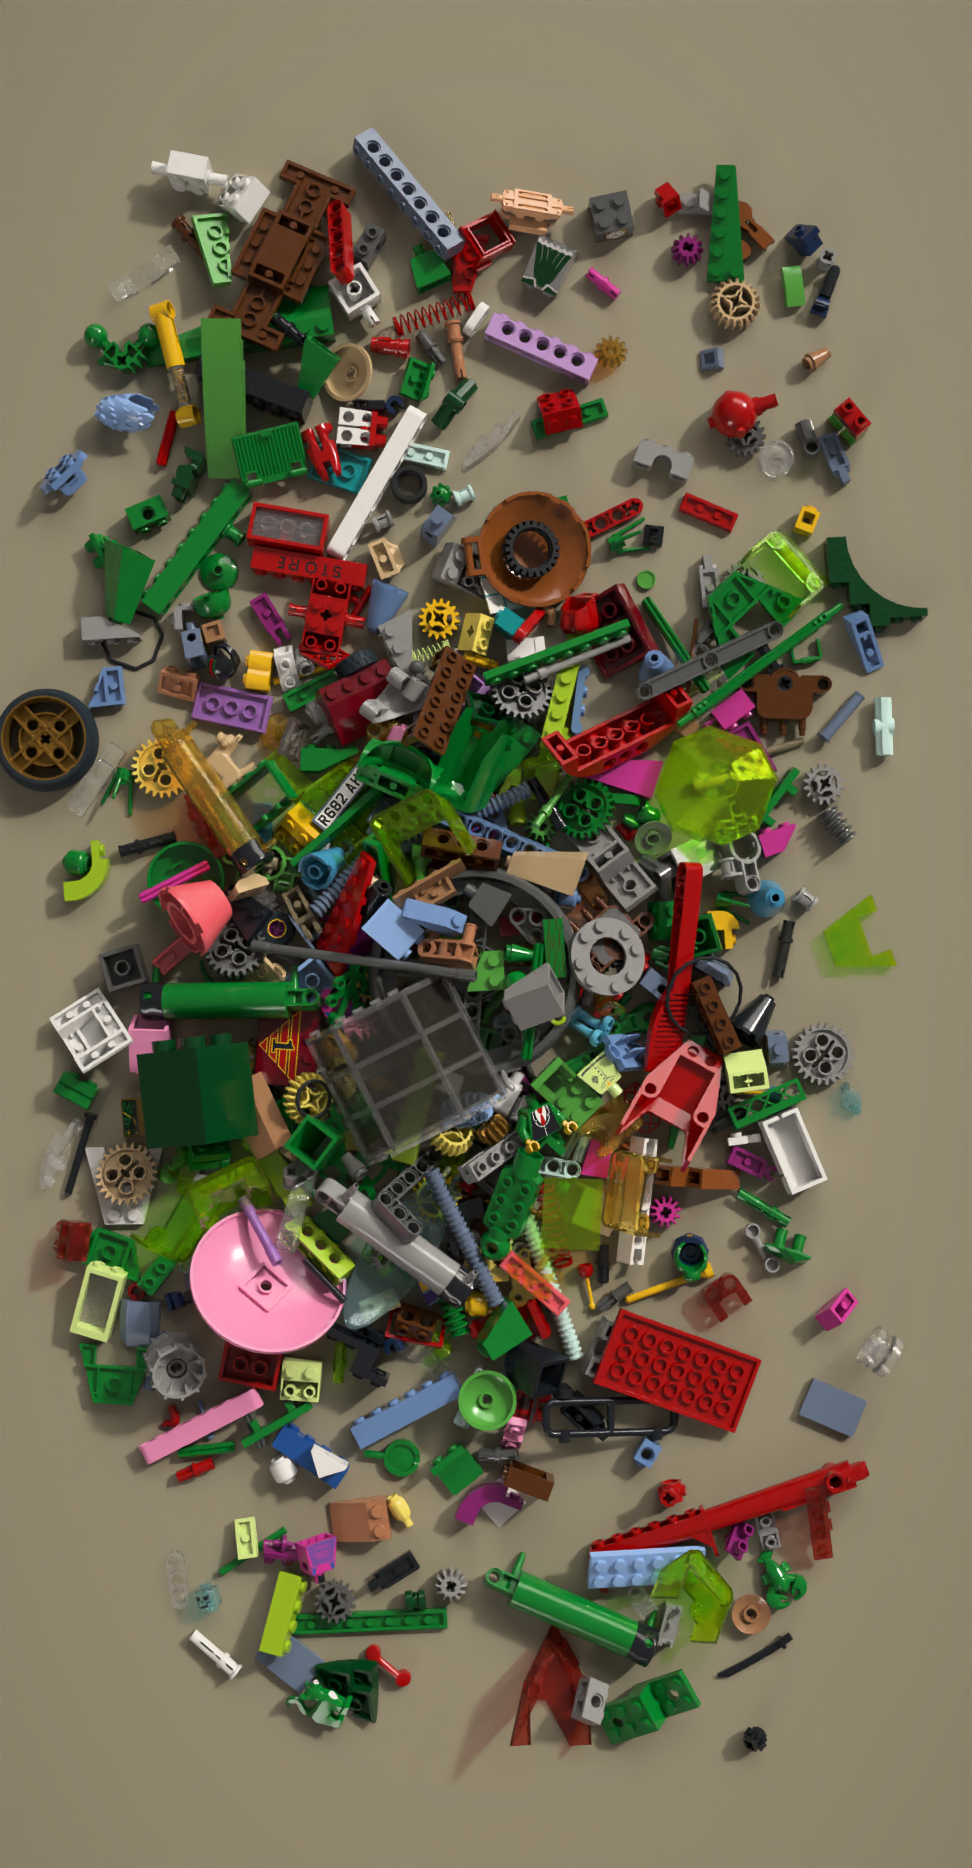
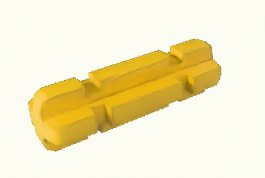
M465 651L463 654L466 660L484 669L488 668V670L497 668L499 664L497 660L491 659L490 661L487 657L478 654L473 655V653Z

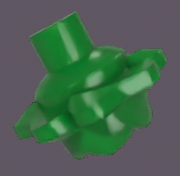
M439 483L438 487L433 486L432 493L430 494L433 504H439L443 507L445 503H450V497L453 495L449 491L450 486H445L442 483Z

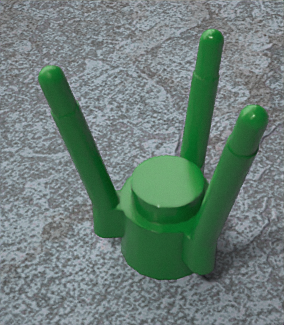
M644 517L607 538L612 553L617 552V555L651 549L649 546L623 548L626 546L624 540L641 534L642 531L638 530L622 536V534L645 520Z
M117 767L101 800V804H104L115 783L112 799H115L120 785L126 786L129 783V816H132L133 781L135 778L131 776V770Z
M718 891L715 906L719 907L718 911H726L741 922L750 924L748 920L727 909L731 907V904L750 908V904L732 900L733 897H730L747 896H742L738 892Z
M659 945V947H654L651 961L655 962V966L666 970L669 969V966L664 964V962H668L670 946Z

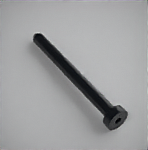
M91 1112L84 1113L86 1118L65 1188V1195L68 1196L73 1192L93 1121L97 1120L98 1117L97 1114Z

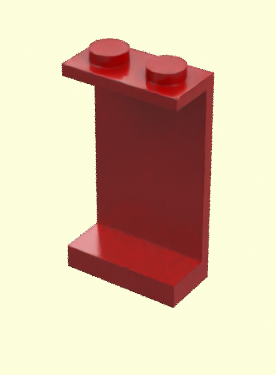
M531 1297L514 1304L532 1333L527 1338L528 1340L539 1336L542 1337V1340L550 1337L551 1328L537 1298ZM492 1313L472 1320L469 1331L473 1339L477 1337Z

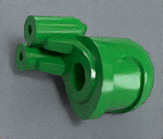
M644 800L636 815L624 813L621 820L622 823L629 827L639 829V823L644 825L650 821H660L661 811L649 805V801Z

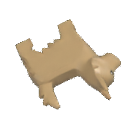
M219 732L216 736L217 748L205 762L198 765L203 772L209 773L212 771L219 779H222L221 785L214 787L219 795L228 793L230 791L229 788L233 784L241 782L246 773L253 772L254 762L239 769L231 758L243 735L238 734L234 736Z

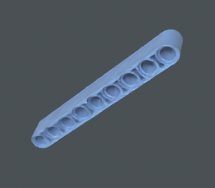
M438 801L431 806V814L437 822L468 835L503 841L502 849L512 854L515 851H523L527 845L532 846L531 851L559 852L470 813L449 811ZM444 808L445 813L443 815H436L437 809ZM460 815L463 817L461 822H453L456 816ZM474 823L480 824L479 829L475 831L471 830V826ZM491 831H497L496 837H488ZM509 838L515 839L512 845H506V841ZM584 865L579 882L586 880L589 876V870L586 865Z

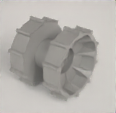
M168 1329L166 1333L157 1336L155 1339L151 1338L152 1342L149 1344L146 1353H142L146 1364L144 1371L147 1377L151 1376L150 1384L152 1388L156 1387L164 1399L168 1397L181 1399V1401H184L185 1397L190 1396L194 1392H200L199 1387L202 1385L204 1378L208 1377V1374L205 1371L204 1364L206 1358L203 1353L199 1354L198 1350L200 1347L197 1342L194 1343L185 1331L183 1333L170 1332ZM174 1362H179L177 1367L171 1368Z

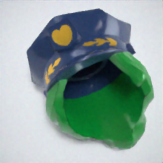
M686 1233L676 1238L671 1254L676 1269L683 1273V1278L686 1281L692 1283L701 1278V1272L707 1268L709 1250L703 1237L693 1233Z

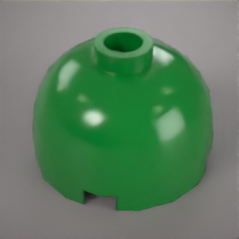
M224 587L217 589L215 592L202 594L194 598L192 603L201 617L205 619L213 618L216 621L225 618L224 614L231 607V596L228 588Z

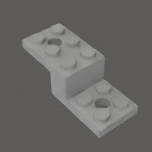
M591 818L584 822V825L589 824ZM609 825L604 826L606 832L599 830L600 836L595 841H589L588 835H586L584 841L580 836L577 840L573 835L569 837L580 852L589 853L586 860L590 863L596 876L626 912L632 910L658 890L657 886L634 860L629 848ZM629 884H636L634 889L627 890Z

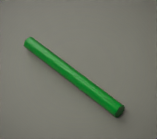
M283 1526L265 1539L278 1540L281 1538V1535H285L288 1532ZM263 1540L258 1543L259 1552L263 1550ZM238 1557L221 1567L219 1573L224 1576L248 1559L238 1560Z

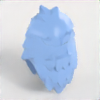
M114 394L104 397L100 404L96 405L97 410L94 416L104 426L106 425L114 431L117 429L122 433L124 430L132 434L133 432L149 428L151 426L149 423L154 420V413L159 411L160 407L153 403V399L142 396V394Z

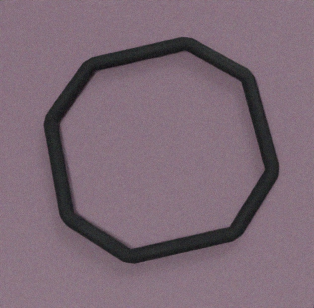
M136 610L135 614L152 619L160 634L151 660L137 667L114 660L105 642H101V646L111 663L132 670H139L154 663L164 637V633L154 616Z

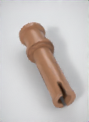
M456 319L446 321L444 327L447 328V343L451 347L455 380L459 381V378L464 380L467 378L461 344L464 339L461 336L459 326L461 325V320Z

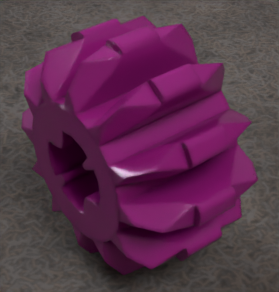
M687 233L686 238L680 235L679 240H674V247L671 248V252L674 253L673 260L679 259L678 266L682 262L685 263L684 266L686 268L689 263L695 266L696 261L701 260V254H703L704 249L701 247L702 241H696V235L690 238V234Z

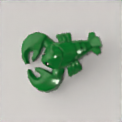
M763 1551L759 1554L760 1556L757 1560L759 1563H764L767 1574L760 1576L763 1585L766 1586L770 1583L765 1600L774 1609L781 1610L787 1608L791 1602H781V1600H787L788 1598L776 1592H787L790 1583L793 1582L791 1595H795V1591L798 1590L799 1592L793 1598L797 1601L805 1595L807 1581L803 1575L787 1574L786 1572L791 1570L787 1562L783 1561L779 1566L771 1559L772 1551Z

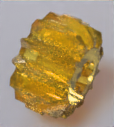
M610 335L608 341L603 337L601 343H597L596 348L598 350L595 351V356H598V363L603 362V368L608 364L612 370L614 364L620 367L621 361L624 362L626 360L625 354H627V349L624 348L625 342L619 343V337L612 340ZM609 350H612L614 355H610Z

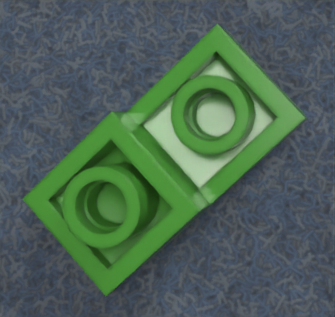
M800 265L781 267V287H784L785 307L804 306L805 293Z

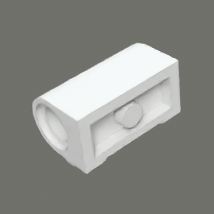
M544 636L526 638L520 645L513 640H506L508 663L545 650Z

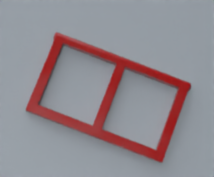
M400 1308L390 1310L385 1332L386 1339L396 1338L402 1342L442 1349L446 1325H443V1323L448 1320L447 1318H441L439 1315L438 1320L443 1321L439 1343L432 1341L429 1343L414 1337L389 1334L393 1313H399Z

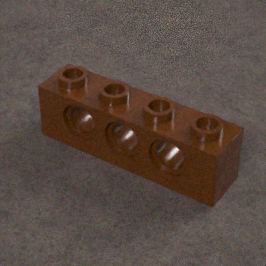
M426 826L420 856L446 862L460 858L466 866L497 871L503 841Z
M709 975L690 983V991L719 1056L742 1047L711 976Z

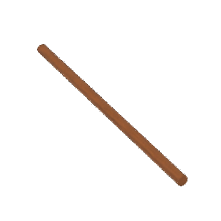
M698 619L694 620L691 658L694 657ZM691 680L687 681L685 692L688 696Z

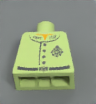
M604 1050L577 1073L578 1077L601 1095L607 1090L616 1098L623 1091L616 1083L621 1078V1075L614 1063L607 1059Z

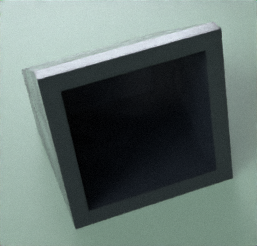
M525 1339L507 1352L502 1375L532 1399L554 1394L556 1390L561 1389L569 1357Z

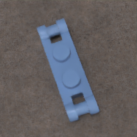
M585 665L579 668L577 674L570 728L573 736L582 732V725L579 723L580 716L584 717L585 705H582V699L587 697L588 686H584V683L590 673L589 667Z

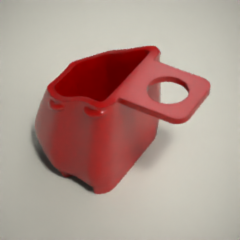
M580 593L575 596L566 597L561 607L559 622L563 633L578 635L598 630L599 621L595 599L598 593Z

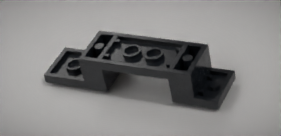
M335 1322L328 1332L325 1333L327 1334L326 1337L335 1342L337 1340L344 1342V1346L349 1349H359L349 1370L352 1372V1376L361 1380L363 1378L368 1379L370 1384L375 1387H385L390 1373L373 1366L381 1347L355 1334V1331Z

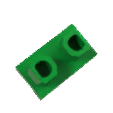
M91 533L88 535L90 539L84 546L89 553L97 552L98 556L92 562L95 568L101 569L105 567V540L110 539L108 536L103 537L102 534Z

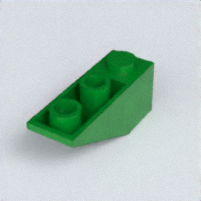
M308 744L306 748L301 747L300 771L302 773H323L360 755V751L355 746H344V749H336L334 745H325V748H317V745Z

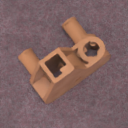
M465 923L461 940L440 939L441 934L430 930L429 936L418 945L419 959L428 963L443 964L450 968L475 970L479 952L474 943V937L478 926L472 923Z

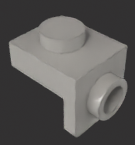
M180 603L179 606H174V616H171L172 628L175 627L177 633L185 631L184 614L196 613L194 606H190V603Z

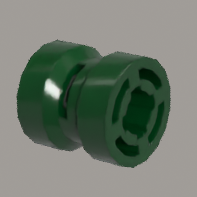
M419 1589L417 1592L412 1590L405 1591L406 1611H411L414 1608L426 1609L425 1589Z

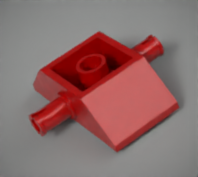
M314 574L307 607L289 604V608L292 610L288 609V616L291 615L305 619L300 650L338 656L345 628L349 626L364 629L363 623H365L366 617L353 616L348 613L352 588L351 580ZM329 612L332 617L325 621L322 616Z

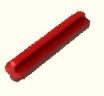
M172 410L169 411L156 458V464L162 467L167 465L178 424L175 416L176 411Z

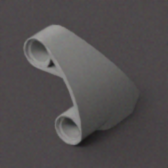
M394 667L386 677V681L389 682L377 699L366 700L360 707L359 714L376 724L421 710L429 686L415 677H410L399 668Z

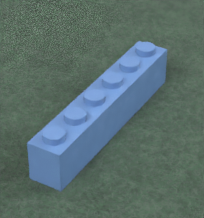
M448 1370L438 1375V1379L432 1382L430 1379L422 1383L421 1388L415 1391L413 1388L405 1392L403 1398L398 1400L396 1397L388 1401V1406L382 1409L380 1407L370 1411L371 1415L365 1418L363 1416L353 1420L354 1424H352L350 1430L360 1449H363L457 1399L462 1385L454 1370L450 1373Z

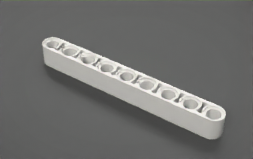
M412 405L407 408L326 550L327 554L339 560H346L388 488L393 474L399 469L428 417L426 413Z

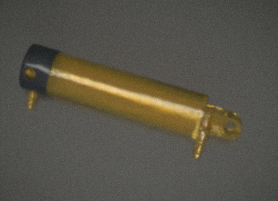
M171 718L153 721L151 732L163 749L161 757L223 846L240 875L245 878L266 867L274 858L270 849L275 846L278 840L273 837L266 843L264 842L192 736L189 735L198 723L193 720L184 729L180 730Z

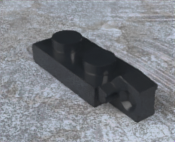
M411 1550L403 1553L373 1574L375 1578L368 1582L371 1592L380 1586L382 1590L388 1589L420 1568Z

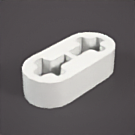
M481 302L465 324L462 332L472 337L488 315L490 306Z

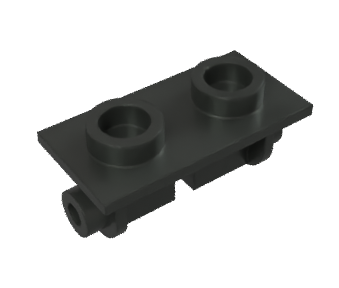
M726 1107V1110L721 1109L716 1112L709 1126L713 1135L731 1127L730 1123H732V1120L727 1111L728 1107ZM738 1107L733 1110L737 1120L745 1116V1109Z

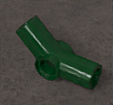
M465 378L454 390L451 389L444 397L443 404L431 419L438 428L444 431L455 415L462 411L467 401L477 391L478 387L473 379Z

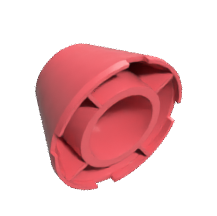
M207 880L164 887L158 892L161 908L163 911L167 910L171 918L168 922L177 936L193 953L200 952V956L205 955L233 914L231 905L223 891L213 881Z

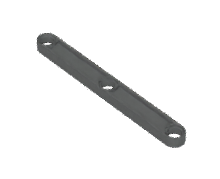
M777 621L759 626L638 683L634 688V695L639 700L651 699L778 639L783 634V626ZM772 625L777 627L776 635L770 633ZM708 655H711L713 658L711 666H708L705 662ZM642 686L648 689L645 697H642L639 692Z

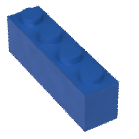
M294 1423L285 1424L273 1440L271 1446L318 1477L311 1454L313 1445L316 1444L329 1452H332V1450L324 1444L321 1446L316 1443V1439L310 1434L305 1435L300 1432V1428ZM348 1464L344 1471L324 1476L320 1479L336 1489L349 1470L350 1465Z

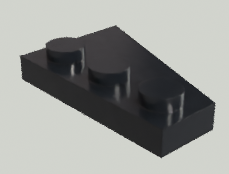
M231 884L224 894L232 908V919L245 939L251 944L252 940L255 939L274 913L251 896L230 902L227 891L235 887Z

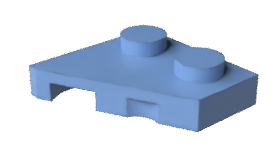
M122 666L101 669L99 681L96 683L95 692L88 705L90 709L127 705Z

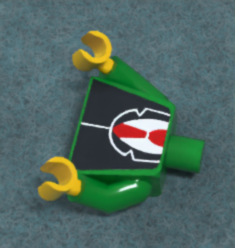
M536 1093L526 1095L527 1106L518 1110L516 1132L523 1144H526L525 1152L531 1154L533 1149L537 1152L540 1149V1144L537 1141L562 1129V1125L566 1135L572 1134L569 1127L574 1131L578 1129V1125L573 1121L567 1122L568 1119L552 1103L538 1100Z

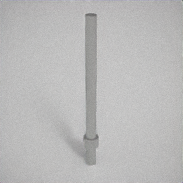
M626 635L623 638L616 639L549 667L536 669V672L523 677L524 683L527 684L537 679L543 680L548 678V675L630 643L631 638L629 635Z

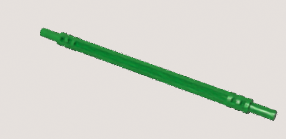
M839 602L827 612L823 611L786 640L692 707L690 712L676 721L677 726L681 728L693 718L697 719L700 715L704 714L719 701L831 621V617L844 609V605Z

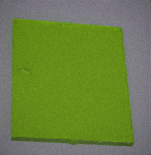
M544 1177L540 1248L568 1249L569 1251L572 1249L599 1251L603 1180L580 1179L576 1177Z

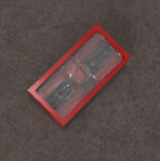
M253 502L246 536L248 546L254 547V545L324 557L330 528V517L328 514Z

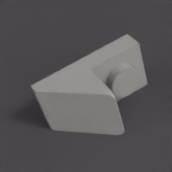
M700 189L699 194L679 193L682 209L678 211V215L712 216L713 194L704 189Z

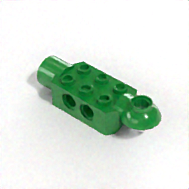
M525 1147L518 1148L513 1163H509L501 1171L483 1219V1223L489 1230L482 1235L479 1244L482 1254L489 1260L500 1261L506 1258L511 1247L509 1238H518L526 1228L544 1181L543 1177L539 1174L544 1157L534 1150L531 1154L525 1152ZM490 1243L495 1244L497 1250L492 1249Z

